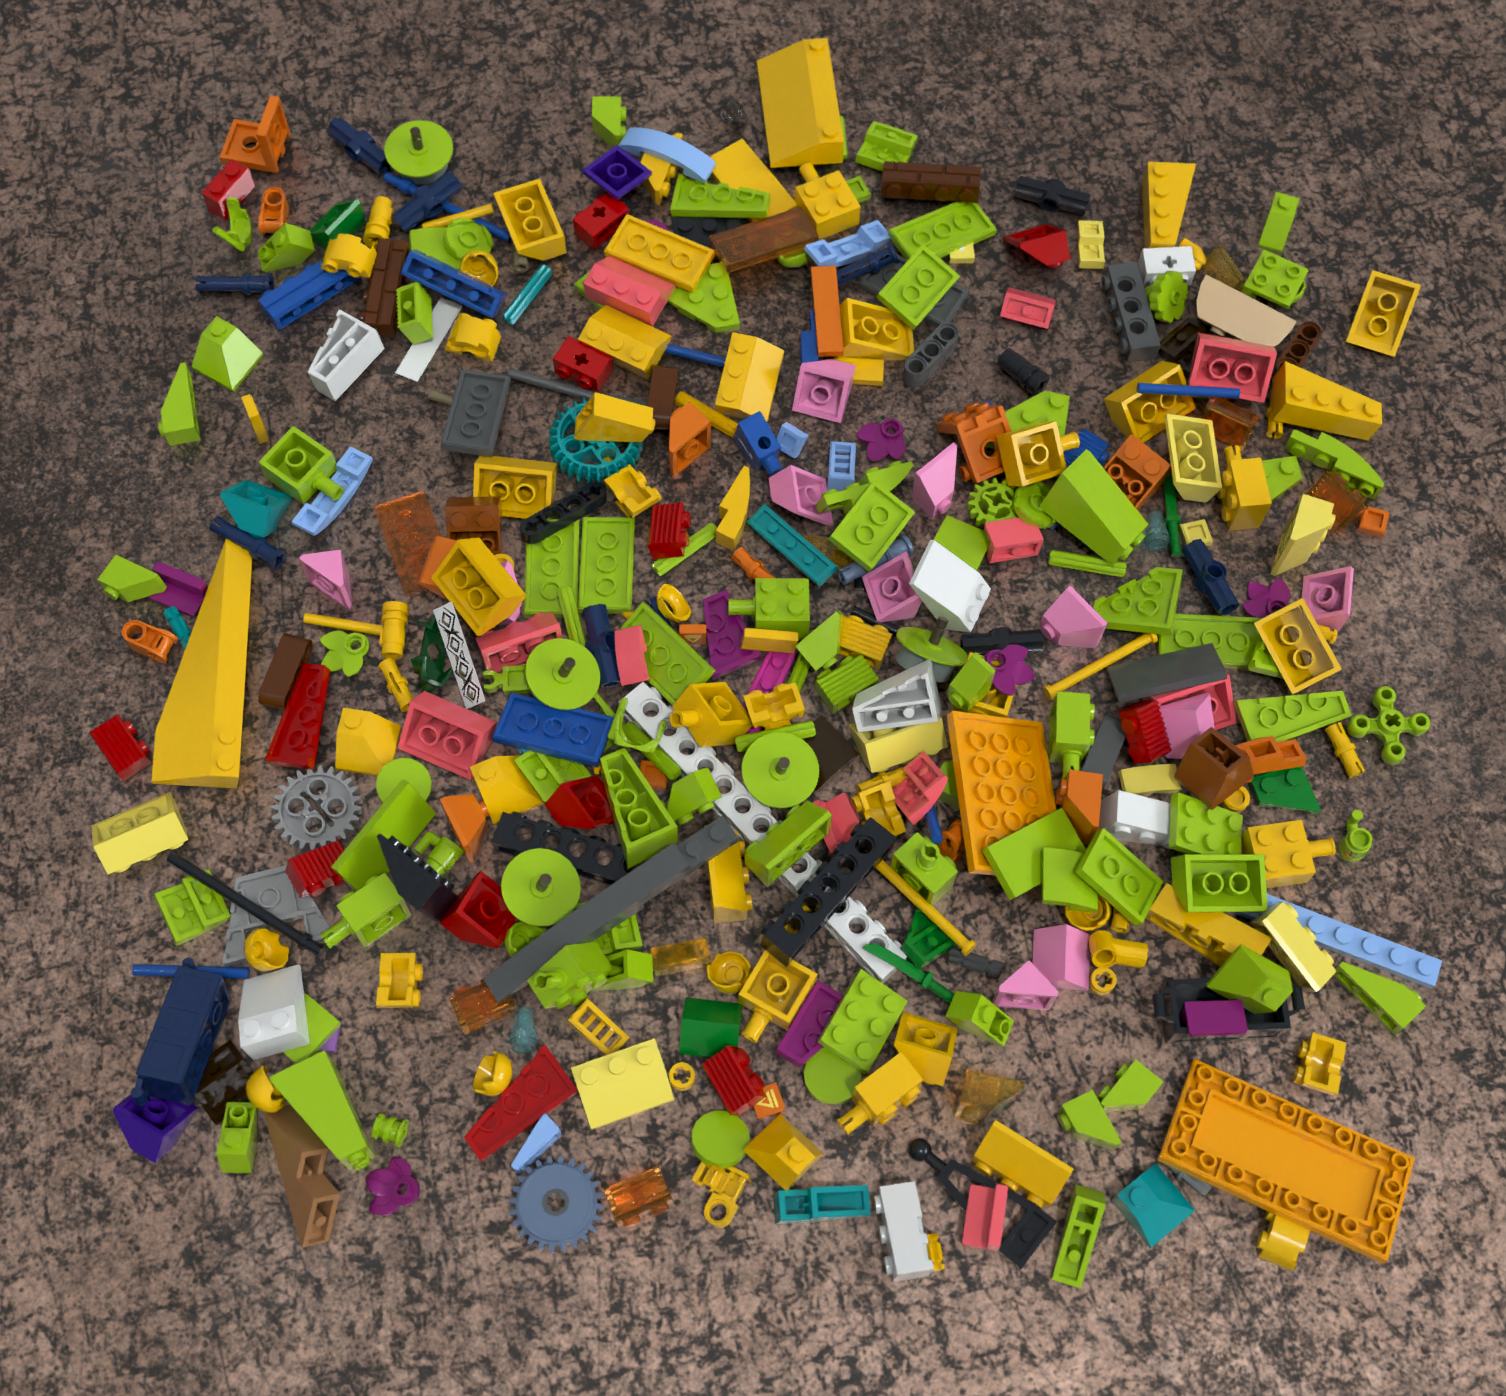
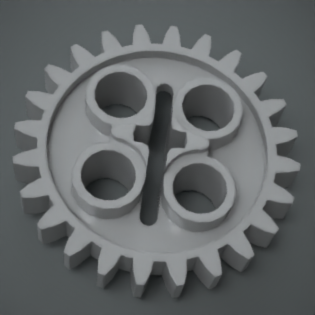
M319 765L317 772L307 769V774L305 775L297 770L298 778L296 780L288 776L287 780L290 785L288 787L284 785L279 786L283 794L274 795L276 802L279 804L271 806L273 812L277 813L271 818L274 823H277L275 829L277 833H282V840L284 842L290 840L289 844L293 849L299 845L302 853H305L308 847L311 850H315L318 847L340 839L348 843L346 834H356L352 825H361L362 823L356 815L364 814L362 807L358 806L363 803V799L361 796H357L360 791L357 786H353L352 778L345 779L346 776L343 771H340L335 776L333 767H330L327 773H325L322 765ZM317 788H326L322 794L313 795ZM306 793L319 809L323 810L325 816L334 823V826H329L316 810L312 809L310 803L301 794ZM296 806H304L301 812L296 814L292 813V810ZM343 806V810L340 813L331 814L333 808ZM313 825H322L319 831L309 832Z

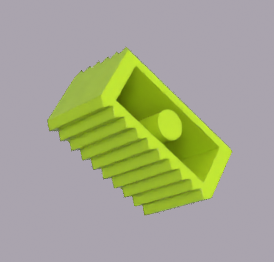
M418 282L397 288V328L414 345L432 339V304L429 294L424 291V288Z
M862 654L855 658L848 656L840 662L838 668L833 671L831 669L824 670L817 676L815 690L832 714L853 703L857 693L878 684V676Z

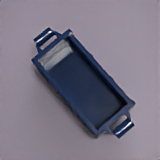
M185 958L182 961V966L177 967L136 1070L137 1080L135 1087L131 1090V1096L138 1106L146 1105L148 1096L187 1105L193 1103L232 999L222 976L197 970L191 958Z

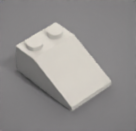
M935 540L929 541L909 583L936 619L942 616L949 620L944 630L962 632L972 631L991 590L979 572Z
M299 964L244 980L238 1017L240 1047L253 1060L310 1044L302 973Z

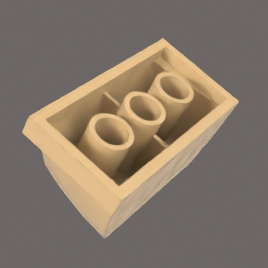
M1208 275L1204 277L1199 287L1197 316L1203 323L1211 326V332L1221 337H1224L1226 334L1235 340L1274 347L1292 331L1297 322Z

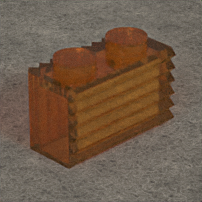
M1327 471L1305 495L1334 503L1332 514L1336 515L1334 522L1342 530H1347L1369 508L1364 503L1367 498L1357 489L1352 492L1345 485L1348 481L1336 471L1333 474Z
M482 979L480 981L481 984L470 989V986H465L456 990L454 996L449 998L464 1034L467 1035L470 1032L479 1030L486 1025H490L497 1020L518 1012L512 995L498 1003Z
M659 1166L603 1189L618 1227L624 1225L625 1228L635 1226L641 1222L640 1217L652 1213V1216L665 1213L669 1210L668 1205L673 1203Z

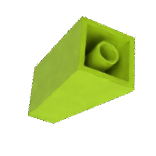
M1087 449L1062 472L1039 506L1112 566L1120 558L1124 561L1134 549L1131 546L1136 548L1145 538L1142 532L1148 526L1146 520Z
M325 1050L269 1077L271 1083L348 1170L354 1168V1171H358L371 1164L370 1160L376 1157L337 1066Z

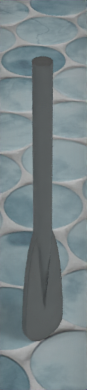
M509 368L507 376H510L511 379L580 399L584 397L587 401L595 393L513 368ZM607 395L644 406L648 404V401Z

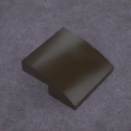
M1190 317L1186 318L1160 341L1161 346L1158 352L1167 362L1180 364L1184 376L1188 379L1198 333L1208 334L1206 326Z
M822 715L813 721L816 735L803 739L812 748L818 760L819 778L815 787L817 791H820L838 772L841 773L860 754Z
M231 1040L211 1053L195 1095L216 1126L224 1119L227 1102H249L245 1089L249 1077L254 1072Z

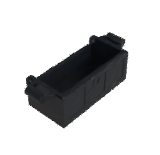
M1169 977L1160 985L1159 993L1152 995L1155 1018L1163 1019L1166 1044L1281 1038L1291 1028L1289 1017L1297 1012L1305 1011L1302 987L1292 985L1293 992L1291 993L1293 1010L1288 1009L1287 999L1275 1012L1254 1014L1244 1008L1248 1028L1245 1035L1189 1036L1187 1025H1181L1179 1018L1184 1002L1229 1000L1207 988L1206 983L1211 978L1201 977L1174 980L1173 977Z

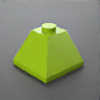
M216 316L200 336L192 369L234 392L264 355L237 327Z
M1242 944L1237 947L1206 983L1207 988L1229 1000H1242L1243 1007L1254 1014L1275 1012L1293 992L1288 970Z

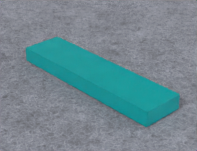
M766 504L747 521L749 527L819 588L838 570L831 560Z

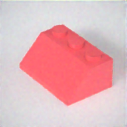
M611 256L596 262L583 282L587 299L603 306L608 305L652 327L675 289L674 284Z
M1198 333L1192 356L1188 385L1239 388L1240 399L1264 403L1277 356L1275 347Z
M549 612L546 614L538 613L531 619L523 622L510 623L506 628L498 631H488L475 639L486 671L493 670L500 673L502 672V666L526 664L530 653L535 647L544 641L562 638V633L554 614Z
M1226 673L1227 679L1143 698V701L1157 700L1159 702L1158 706H1162L1208 692L1211 698L1215 730L1237 723L1230 675Z
M423 691L410 701L398 749L472 780L473 776L470 766L478 764L484 759L491 746L497 722Z

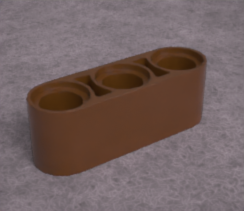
M1306 321L1300 325L1272 371L1271 384L1272 378L1285 361L1300 368L1304 366L1322 333L1317 323Z
M653 365L647 407L653 408L654 429L670 431V417L674 410L679 368Z
M288 633L283 634L260 688L259 704L285 710L303 663H308L311 656L312 640Z

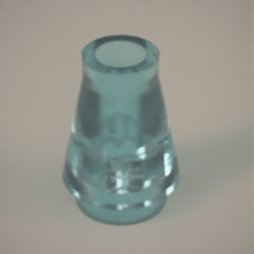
M1152 511L1147 515L1148 526L1145 530L1144 543L1151 551H1161L1168 546L1170 536L1163 520V514L1159 511Z
M522 1007L516 1009L509 1044L512 1045L511 1049L514 1052L530 1053L535 1050V1045L538 1043L533 1010Z

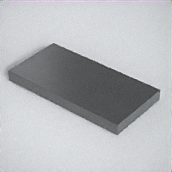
M897 254L898 264H889L881 268L878 273L871 271L865 274L859 282V288L877 296L907 260ZM954 283L923 321L935 327L942 323H951L968 298L970 291Z
M461 369L440 444L441 450L486 457L493 456L511 385L510 376Z
M1212 643L1107 667V674L1119 703L1227 679L1226 670Z

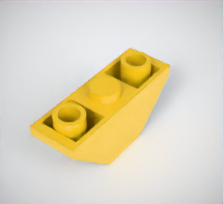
M681 133L672 135L683 140V134ZM644 153L640 163L652 171V175L642 183L655 205L660 206L663 197H667L669 194L670 180L676 177L678 166Z

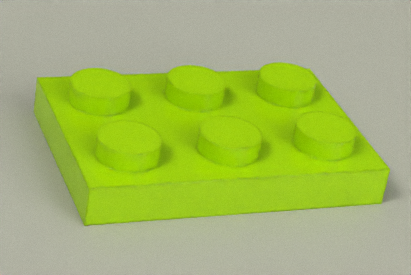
M922 244L878 293L876 298L914 330L953 286L960 275Z
M874 479L828 540L870 572L915 512Z
M1179 792L1171 795L1168 848L1189 855L1241 854L1243 815L1218 806L1211 810L1199 799Z
M1104 828L1096 831L1075 871L1078 876L1135 926L1143 924L1163 883L1154 872Z
M860 969L856 972L817 1042L861 1073L866 1074L871 1069L908 1001Z

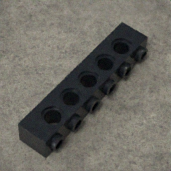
M512 812L511 814L502 813L492 840L494 851L516 857L520 853L531 849H548L545 846L549 841H558L560 843L559 846L549 850L556 851L566 857L575 867L579 877L611 886L628 874L625 871L627 864L621 843H618L616 846L606 843V840L599 836L592 835L589 838L580 835L577 830L566 827L562 830L553 827L552 823L545 820L532 821L519 812ZM523 833L533 834V837L528 841H521L519 839ZM578 848L586 851L582 857H574L572 852ZM604 856L613 859L608 865L598 863L599 859Z
M870 817L864 824L859 822L850 833L852 838L847 843L842 841L834 850L833 855L835 857L829 863L825 860L816 870L815 874L817 876L812 882L807 880L798 890L797 894L799 896L794 902L788 900L779 912L781 916L777 921L770 920L761 931L763 937L760 946L785 967L795 959L892 850L897 838ZM863 847L868 853L862 854L856 848ZM838 867H847L851 872L843 873ZM821 886H829L833 892L826 893L821 889ZM809 905L816 912L808 913L803 909V906ZM787 925L794 926L798 932L789 933L784 927Z

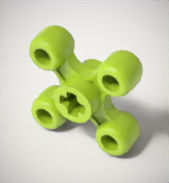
M1381 686L1372 696V703L1378 709V716L1376 718H1368L1362 714L1355 715L1348 722L1347 731L1354 738H1362L1367 734H1374L1377 739L1384 742V748L1381 751L1382 760L1388 765H1396L1406 755V749L1400 743L1399 735L1407 732L1413 736H1422L1430 727V719L1426 714L1420 712L1414 713L1410 717H1404L1393 708L1396 700L1395 691L1389 686Z

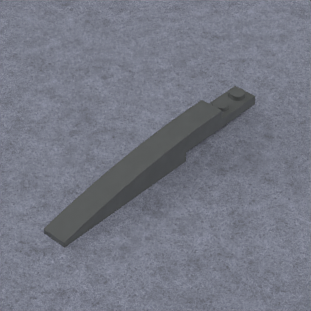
M722 815L678 845L671 844L540 935L483 978L497 1002L501 1003L528 985L527 979L563 947L595 941L645 908L644 903L739 842L738 836Z

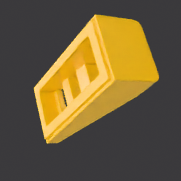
M588 998L565 1021L604 1055L617 1052L630 1038ZM588 1011L591 1015L581 1024L578 1020ZM595 1019L599 1020L600 1023L590 1032L587 1028ZM606 1026L609 1030L598 1040L595 1036ZM613 1034L618 1036L609 1048L604 1045Z

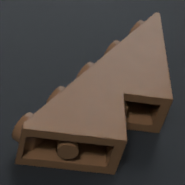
M290 1105L284 1106L278 1112H263L301 1247L329 1242L340 1193L323 1174L328 1147Z

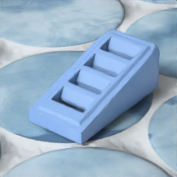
M830 441L828 491L837 489L839 492L845 490L847 486L854 484L856 443ZM835 453H845V454H850V456H849V455H837V454H835Z
M546 1113L540 1117L511 1164L512 1169L517 1175L525 1171L527 1166L529 1167L561 1137L560 1128Z

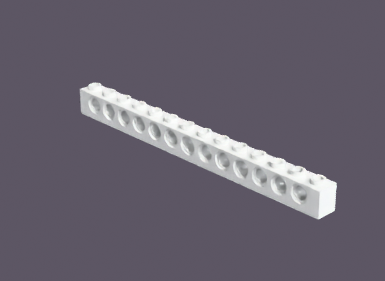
M642 682L624 697L628 698L624 717L628 721L633 722L651 740L656 739L662 720L667 721L664 731L672 729L676 732L672 736H665L663 734L658 746L680 766L682 771L680 776L682 778L702 767H709L713 770L711 775L717 787L727 786L731 789L729 793L721 794L722 798L713 802L715 807L712 810L719 817L723 815L734 831H738V837L744 840L747 847L754 841L758 840L760 842L767 836L766 832H756L754 830L755 826L765 825L769 829L776 822L779 824L783 822L782 820L777 821L771 815V809L758 802L749 793L744 781L740 783L733 776L735 774L733 769L726 762L721 763L715 757L716 753L712 747H700L694 741L693 735L687 726L675 728L671 725L669 717L675 709L671 705L667 707L661 701L662 697L654 687L651 686L649 688ZM650 710L656 711L658 713L654 717H647L646 715H644L647 711ZM691 748L694 752L691 755H683L681 750ZM740 805H745L750 810L747 813H739L735 809ZM808 853L795 863L805 866L806 870L804 872L797 873L792 868H789L778 878L796 898L799 896L797 892L807 880L812 882L817 876L815 872L822 864L819 859L815 861ZM824 886V892H833V890L829 886ZM849 897L842 905L845 910L842 913H835L823 927L868 974L884 984L898 969L865 951L863 946L865 944H879L905 960L907 956L901 950L902 945L897 940L892 941L885 934L887 931L878 920L873 921L866 914L867 910L859 900L853 901ZM806 905V906H808L813 912H816L813 907H811V906H809V905ZM859 924L863 927L864 931L860 934H855L849 929V926Z

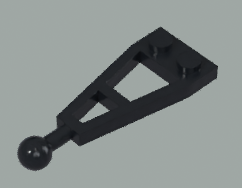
M923 1138L914 1139L909 1144V1156L916 1162L925 1161L939 1173L936 1177L937 1182L965 1215L968 1201L948 1179L953 1172L979 1186L995 1188L996 1184H998L953 1159H950L946 1164L932 1153L930 1143ZM1008 1189L1006 1201L1026 1212L1005 1240L1001 1241L997 1253L1018 1270H1021L1057 1221L1031 1201Z

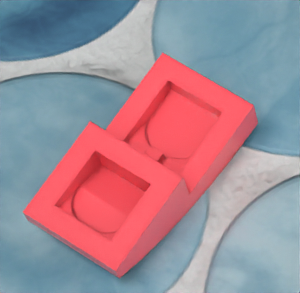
M641 625L616 630L615 651L621 685L624 686L649 680L650 677L644 657L647 647Z

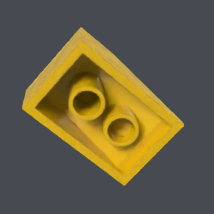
M1372 270L1346 343L1395 357L1421 285Z
M846 298L840 304L844 354L843 356L836 357L895 361L907 360L914 352L912 328L890 309Z

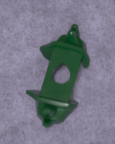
M434 612L427 622L418 621L417 623L425 627L420 656L411 659L414 673L419 676L420 680L417 688L422 689V692L426 691L432 693L436 687H443L454 673L452 668L443 672L446 648ZM429 645L436 646L439 651L438 658L433 661L430 660L428 654Z

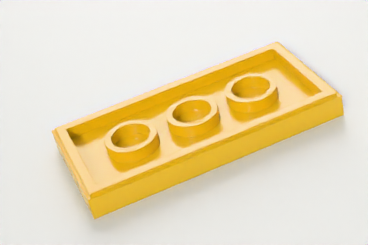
M743 138L710 156L716 162V166L710 175L718 184L721 182L729 184V187L733 189L744 187L770 193L771 202L768 217L746 218L757 232L797 210L798 204Z
M626 214L605 248L604 256H611L693 293L713 260L715 250Z

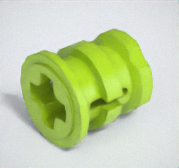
M379 1113L372 1128L371 1138L375 1140L382 1138V1141L388 1144L391 1141L395 1142V1147L400 1148L407 1135L409 1120L404 1119L402 1122H399L396 1117L386 1118L385 1114Z

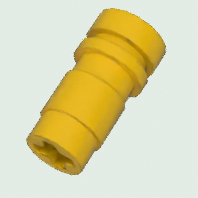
M376 197L371 207L369 222L365 226L363 242L369 247L377 248L380 238L389 239V226L393 221L392 214H394L393 202L387 197Z
M389 601L382 605L381 622L384 625L380 629L379 646H382L381 656L383 658H393L394 660L403 658L406 636L405 626L408 624L409 605L406 603Z

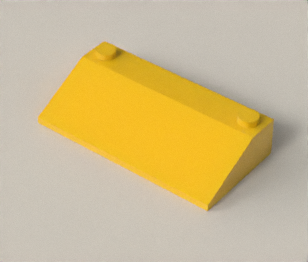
M828 38L804 39L757 60L770 168L802 166L808 162L813 165L843 163L844 139Z

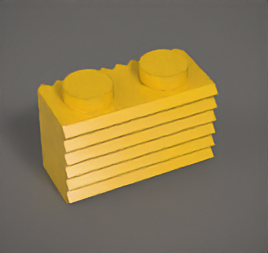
M843 615L840 653L837 655L845 656L846 658L853 656L855 658L862 654L871 668L880 670L891 643L892 633H889L888 629L881 625H874L873 627L865 624L857 616L850 615L846 617Z

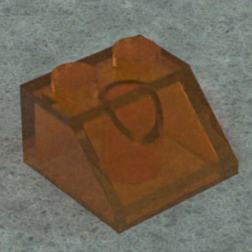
M1211 397L1201 419L1212 420L1216 441L1227 446L1232 445L1233 449L1235 445H1238L1240 452H1242L1260 416L1254 414L1249 409L1230 403L1225 398Z

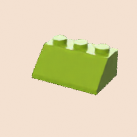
M806 801L802 806L799 804L795 805L787 813V819L781 824L776 822L767 830V836L760 842L756 840L745 850V865L768 888L829 834L832 814L828 810L809 801Z
M1264 854L1181 855L1171 858L1172 886L1185 912L1268 911Z

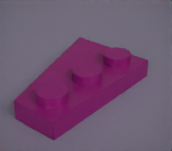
M727 589L703 599L710 665L716 670L712 675V680L761 660V654L758 650L741 649V639L744 629L747 627L740 615L728 616V601L731 596Z
M818 980L774 1053L800 1068L824 1047L817 1041L843 995Z

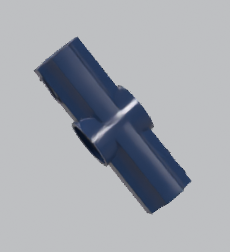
M335 117L330 121L327 128L328 136L343 146L352 160L355 162L361 160L379 175H385L390 170L391 166L386 160L385 151L376 145L374 139L367 131L361 130L359 132L343 118Z
M448 170L432 184L419 187L412 194V199L392 214V216L407 233L425 218H432L442 211L444 203L461 191L463 186L456 176Z
M1201 539L1193 540L1185 545L1182 552L1197 576L1194 584L1198 591L1207 594L1220 616L1228 615L1236 610L1240 604L1225 579L1227 575L1226 567L1221 562L1213 559Z
M606 604L588 606L583 611L589 639L585 642V648L591 652L599 666L600 688L617 686L621 684L616 660L615 632L611 631Z

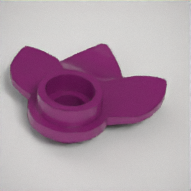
M887 419L881 424H866L856 435L858 439L868 443L866 454L869 461H881L888 455L895 460H899L905 453L906 444L902 439L904 429L896 419ZM887 431H893L895 434H888Z
M1277 578L1270 588L1250 581L1247 588L1250 600L1243 603L1242 607L1250 616L1264 618L1273 613L1272 609L1278 611L1288 606L1287 602L1291 596L1290 590L1281 578Z
M1012 644L1003 650H991L985 654L983 659L996 670L992 684L1001 693L1013 696L1016 685H1025L1035 679V674L1031 668L1023 662L1028 653L1027 648ZM998 661L1001 666L995 667L991 662Z
M399 1157L391 1158L388 1169H376L365 1178L368 1189L376 1195L369 1207V1211L375 1215H391L400 1206L413 1204L420 1195L419 1183L415 1178L411 1177V1166L406 1160ZM407 1185L406 1193L401 1195L402 1188Z

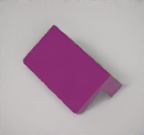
M157 561L152 571L160 576L167 588L164 592L148 596L149 599L166 607L175 606L179 612L196 617L208 589L205 580Z
M1242 1000L1184 1002L1179 1013L1180 1024L1187 1025L1189 1036L1245 1035L1248 1031Z

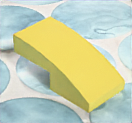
M1078 220L1079 268L1104 269L1103 243L1105 237L1103 221Z
M1176 764L1147 765L1118 771L1122 791L1148 797L1153 793H1177L1182 790L1181 784L1174 778L1177 771Z

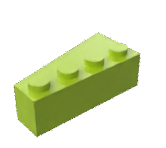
M625 747L601 757V778L628 869L652 858L673 843L678 845V826Z

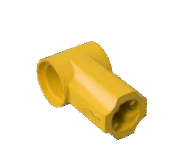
M1099 930L1090 935L1088 943L1092 962L1096 967L1108 968L1114 964L1136 968L1145 967L1148 954L1146 943L1113 938L1110 932L1105 930Z

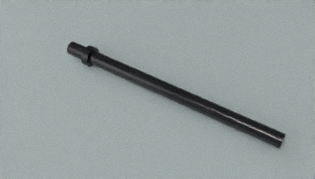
M171 852L167 857V862L294 941L302 951L308 950L317 957L323 954L325 947L312 940V935L301 933L175 852Z

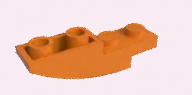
M1273 736L1235 745L1249 756L1253 774L1305 766L1307 760L1296 739L1276 742Z

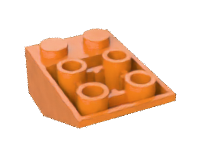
M1130 434L1104 466L1105 471L1137 510L1157 492L1172 474L1171 464L1132 434Z

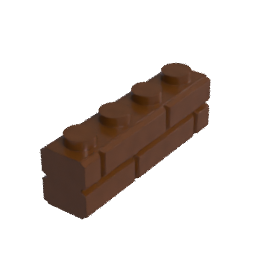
M884 161L881 197L978 203L981 167Z
M380 238L377 248H375L377 256L370 278H367L368 284H370L369 290L364 291L363 302L366 305L365 311L360 312L359 320L376 329L379 337L394 339L398 326L396 290L399 287L405 286L406 276L402 275L401 271L410 249L408 242L405 240L392 241L391 239Z

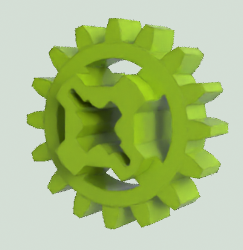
M993 478V482L990 484L987 480H983L982 487L976 484L974 491L969 494L967 510H971L969 518H976L975 526L985 525L987 522L1018 518L1012 505L1016 486H1006L1007 480L1005 479L1000 484L997 478Z

